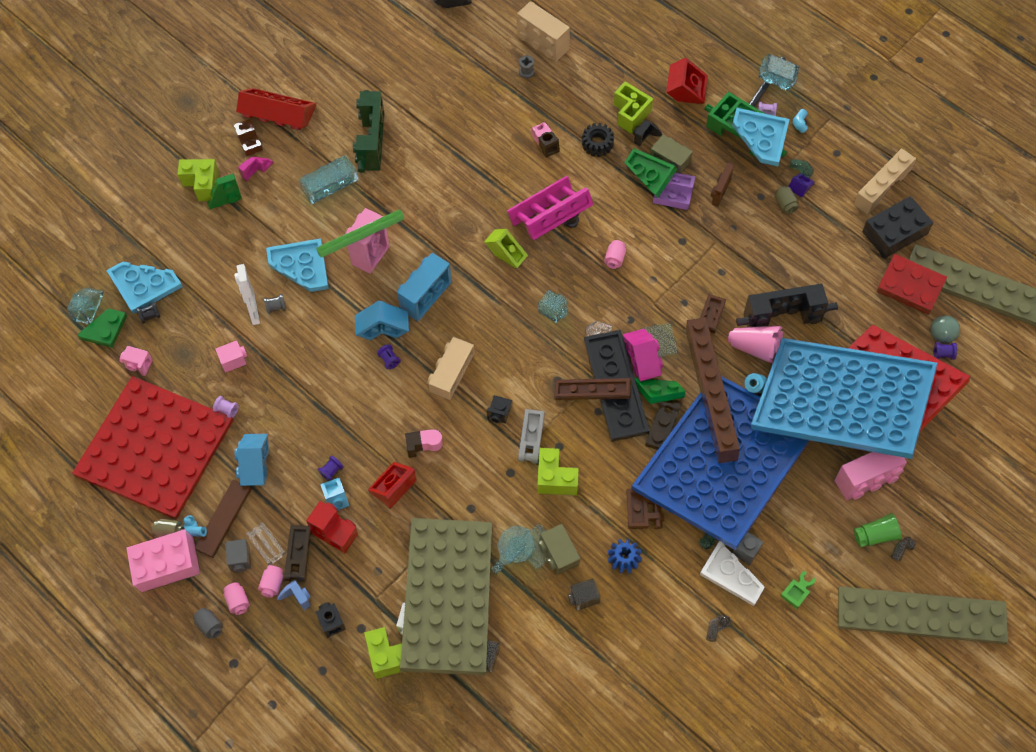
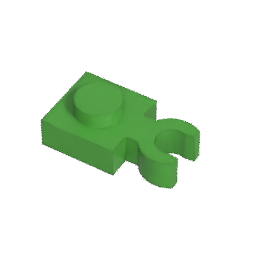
M806 571L801 573L799 583L793 579L780 596L796 609L799 608L810 593L806 588L812 587L816 580L813 578L810 582L805 581Z

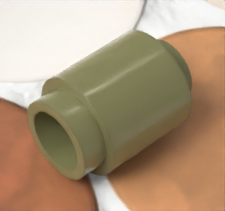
M786 186L777 189L774 197L782 211L786 212V214L795 212L799 208V202L792 189Z
M160 519L154 522L152 534L159 538L184 530V526L181 521Z

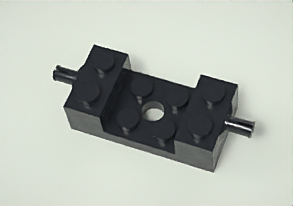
M823 283L748 295L743 313L744 317L736 318L737 326L747 325V327L769 326L771 317L786 313L795 314L800 311L803 324H817L822 321L827 311L838 310L837 302L828 304Z

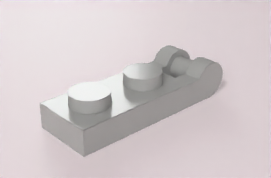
M525 409L518 462L526 460L538 464L545 411ZM526 448L533 449V453H526Z

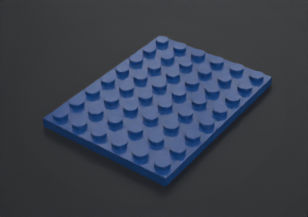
M721 376L740 447L738 461L718 463L700 392L635 480L631 490L736 550L810 440L751 429V423L761 397Z

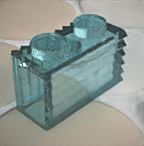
M768 53L762 59L759 78H762L767 83H774V85L779 86L781 89L789 90L797 82L800 66Z

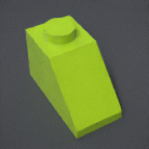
M495 229L484 241L496 257L514 268H518L528 256L507 229Z

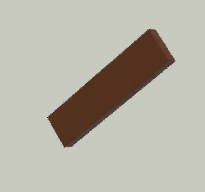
M631 378L555 380L554 399H631L632 380Z
M232 480L206 527L207 534L204 537H200L196 544V551L214 558L251 492L250 486H240V482Z

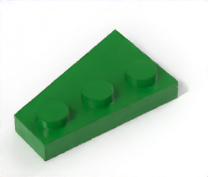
M633 148L624 162L657 198H659L677 171L675 165Z

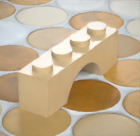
M901 148L858 192L854 205L869 215L880 203L889 188L896 181H902L912 170L916 158Z

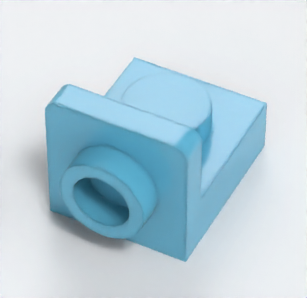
M340 478L320 484L326 501L333 504L337 511L349 506Z

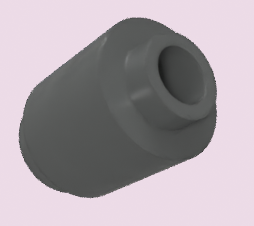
M202 608L194 614V624L207 639L216 638L221 634L223 624L211 610Z

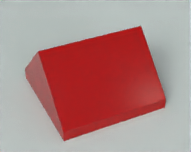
M393 462L369 487L368 491L391 509L417 481L415 470L410 466Z

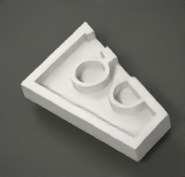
M237 265L238 273H235V279L239 286L240 294H242L243 301L247 305L252 324H260L255 293L245 265Z
M720 541L700 572L702 577L752 606L756 604L765 588L738 561V558L725 547V544Z

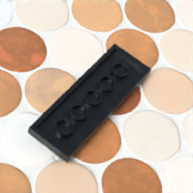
M621 330L584 337V344L594 379L631 378L632 380L631 399H600L611 442L649 434L650 430Z

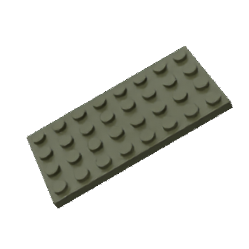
M412 518L400 671L486 676L492 522Z

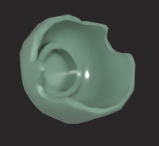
M949 315L939 316L932 322L930 333L940 343H952L959 337L960 325L955 318Z

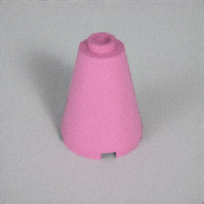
M781 326L734 328L729 333L728 342L731 343V347L773 364L781 339L783 338V331H780L782 329Z

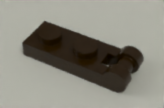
M664 401L660 403L645 446L656 450L661 447L673 429L681 402ZM666 408L672 410V413L670 414L664 411Z
M290 525L284 581H292L293 579L299 582H306L311 538L309 526ZM293 566H298L299 572L292 571Z

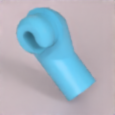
M800 109L793 119V125L800 133H804L808 129L804 121L808 114L805 109Z
M190 515L184 518V528L189 534L204 537L207 534L206 527L198 526L193 516Z

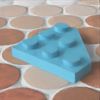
M737 108L732 127L760 163L773 166L779 165L790 119Z
M321 238L266 248L270 268L310 292L329 289L324 257H320L316 249L322 245Z
M121 262L106 270L133 314L137 312V308L147 307L183 287L173 270L169 269L160 270L152 266L131 265L129 262Z

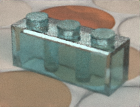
M345 155L325 166H321L310 174L304 175L299 179L302 191L310 203L314 204L357 181L358 176L355 167Z

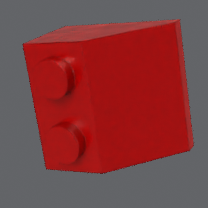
M685 57L670 65L666 93L678 102L704 104L708 75Z

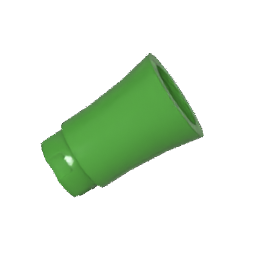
M893 513L853 529L855 540L860 548L888 541L901 540L902 538L898 521Z

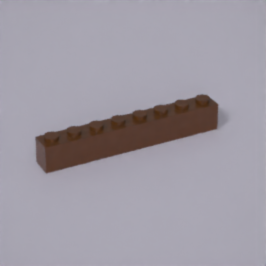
M706 317L687 320L686 335L718 463L738 461L740 447Z

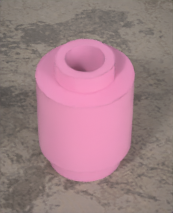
M614 240L608 246L604 262L609 268L616 269L622 266L626 245L621 241Z
M272 565L267 566L258 587L261 595L272 598L273 595H278L284 577L282 574L283 569Z
M237 582L229 584L224 588L223 595L230 613H235L236 615L245 613L250 604L244 588Z

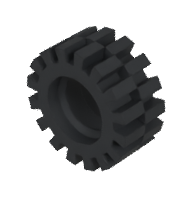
M593 123L592 127L588 125L587 129H584L582 146L588 155L591 152L593 157L595 154H597V157H601V154L606 156V152L610 153L611 149H613L614 132L610 127L607 129L606 124L601 126L602 123H599L596 126V123ZM594 137H601L605 141L602 143H595L591 139Z

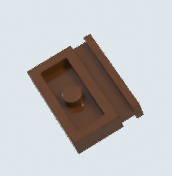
M728 162L723 173H720L717 185L713 187L711 197H713L712 205L719 206L732 179L734 164Z

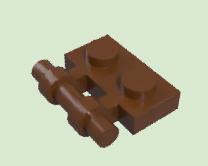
M627 489L628 529H648L649 521L654 522L655 529H662L664 514L661 512V506L637 492ZM648 504L653 505V513H648Z

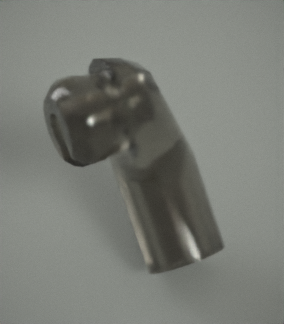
M908 536L900 540L896 544L891 558L901 561L906 548L910 550L915 548L916 540Z
M721 615L712 619L709 622L706 640L716 642L718 632L731 625L730 617Z

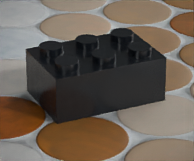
M910 196L868 219L862 232L885 259L926 236L934 222Z

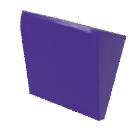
M799 173L792 178L788 187L795 194L803 197L815 182Z

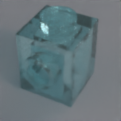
M548 290L538 303V312L557 323L567 315L568 301L561 294Z

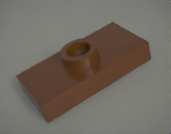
M711 294L707 296L700 318L706 317L709 332L715 333L726 299Z

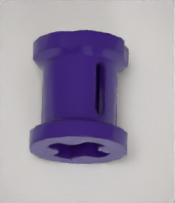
M935 342L933 349L934 357L937 359L943 357L955 360L957 356L956 343L946 345Z
M387 344L377 351V355L384 361L385 368L391 370L397 367L401 360L392 351L393 347Z
M330 456L329 461L317 470L323 478L331 481L339 469L342 470L344 467L334 456Z

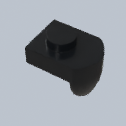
M646 119L641 126L636 127L633 133L635 135L634 143L641 146L649 134L660 137L663 134L654 123Z

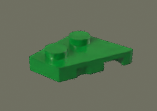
M234 173L216 179L214 188L210 193L212 198L207 201L210 210L229 203H235L242 199Z
M108 308L78 333V338L113 348L127 315L125 312Z
M635 378L637 389L650 404L685 398L686 391L677 381L655 379L639 381L638 378Z

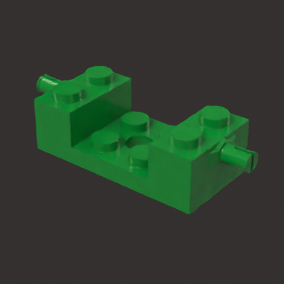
M727 92L715 107L707 104L704 108L705 111L709 112L707 128L720 136L727 130L740 139L742 138L732 127L736 109L740 108L759 113L764 112L730 92ZM782 149L781 157L784 158L788 151Z

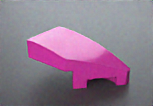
M251 157L242 163L238 169L241 178L247 181L258 169L264 173L274 162L268 158Z

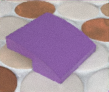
M675 173L659 198L654 195L653 203L688 210L695 176Z

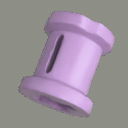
M759 102L758 109L765 114L776 116L777 103L762 104V102Z
M219 396L213 405L214 412L219 411L227 415L228 418H234L239 408L238 403H231L225 400L223 396Z

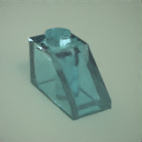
M85 287L74 293L67 308L73 321L90 324L104 292Z

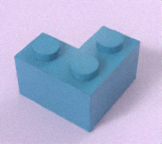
M377 301L355 315V335L368 340H372L382 333L398 338L409 332L408 311L387 304L384 301Z
M244 434L242 440L238 443V448H235V460H238L239 465L236 468V477L240 479V486L265 484L267 480L266 458L269 453L268 434Z

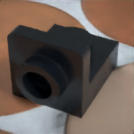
M494 395L491 405L487 409V419L494 423L502 422L506 424L513 404L512 400Z

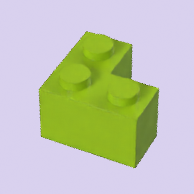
M624 82L614 93V106L620 109L617 125L632 134L636 127L652 112L653 98L629 83Z
M179 159L177 175L182 186H194L198 201H209L212 198L210 193L214 188V183L219 178V169L215 159Z
M540 448L538 494L577 495L578 468L559 467V449Z
M385 627L364 632L376 679L403 672L400 671L402 644L390 647Z

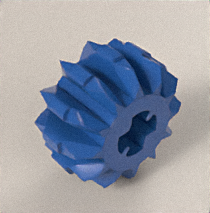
M628 538L626 543L619 539L618 545L615 543L611 544L612 549L608 550V555L610 556L608 563H613V570L619 567V573H623L624 569L631 573V567L633 569L638 568V563L642 561V557L639 556L642 551L641 549H636V542L630 545V539ZM621 554L628 555V558L624 559V556L621 557Z

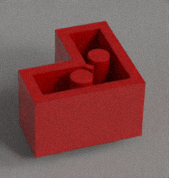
M319 501L306 520L312 535L344 554L358 536L356 525L348 519L344 521L339 518L337 508L329 502L325 504Z

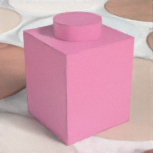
M237 341L216 348L225 373L246 365L244 359L247 357L244 346L239 347Z

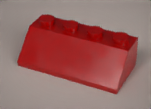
M249 88L239 91L236 112L241 113L246 118L254 116L258 117L259 121L268 122L270 120L274 121L276 125L285 126L287 124L291 125L292 129L301 130V128L308 126L316 108V103L256 88Z

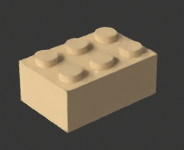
M531 1L517 13V34L521 40L526 41L534 49L541 51L546 57L553 59L555 62L569 50V26Z

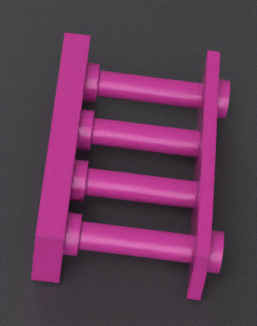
M565 176L510 208L507 212L512 225L516 226L524 222L529 237L535 240L594 204L589 189L583 188L578 192L573 191L568 176ZM565 196H569L568 198L564 199L563 201H560L561 198H563V197H565ZM551 204L554 205V206H552L551 208H549V209H547V210L544 209V208L550 206ZM536 213L539 214V215L535 216V217L532 218V219L529 218V217L533 216V215L536 214Z

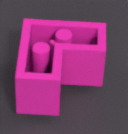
M645 329L623 334L627 354L632 359L634 374L639 381L662 375L661 368H663L661 358L658 357L657 351L660 350L657 339H654L652 334H649Z

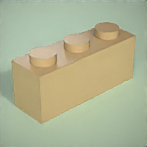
M453 337L451 342H447L443 357L438 359L434 374H430L427 381L431 393L451 400L475 354L473 344Z

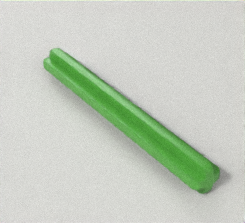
M401 210L392 212L317 247V253L320 257L329 255L404 220V215Z

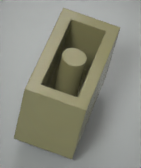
M662 135L651 148L650 155L675 165L677 168L675 173L682 174L691 162L693 151L675 142L674 139Z
M563 524L540 533L539 548L542 553H546L549 558L547 559L548 565L551 570H555L557 575L579 565L581 558Z

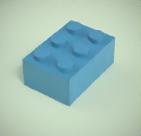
M434 253L425 257L420 267L414 270L406 283L401 284L397 290L400 309L408 311V316L418 322L452 283L450 264Z

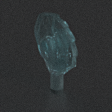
M515 525L502 532L497 546L501 554L500 559L491 568L495 574H498L506 564L525 562L529 556H532L535 543L534 537L529 533L530 529Z

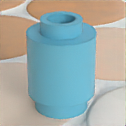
M752 373L745 379V388L752 393H762L767 378L764 375Z

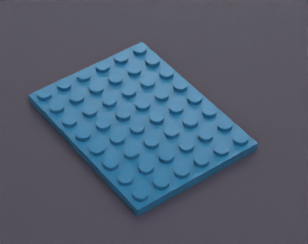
M782 338L753 417L751 429L913 459L936 374L937 363Z

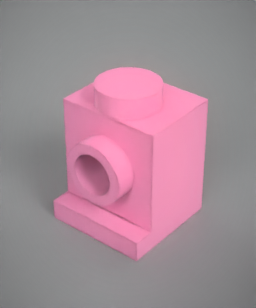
M127 346L125 352L123 351L120 355V362L124 363L128 370L134 372L138 370L142 376H146L153 361L148 351Z

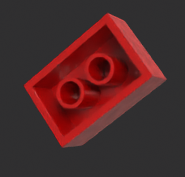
M894 254L878 286L877 292L929 315L947 276Z

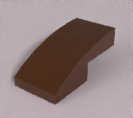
M250 119L234 125L246 156L263 150Z

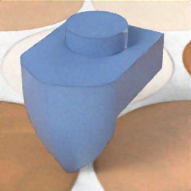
M295 580L286 585L277 597V600H282L294 594L303 610L311 606L308 601L311 598L305 587L301 589Z

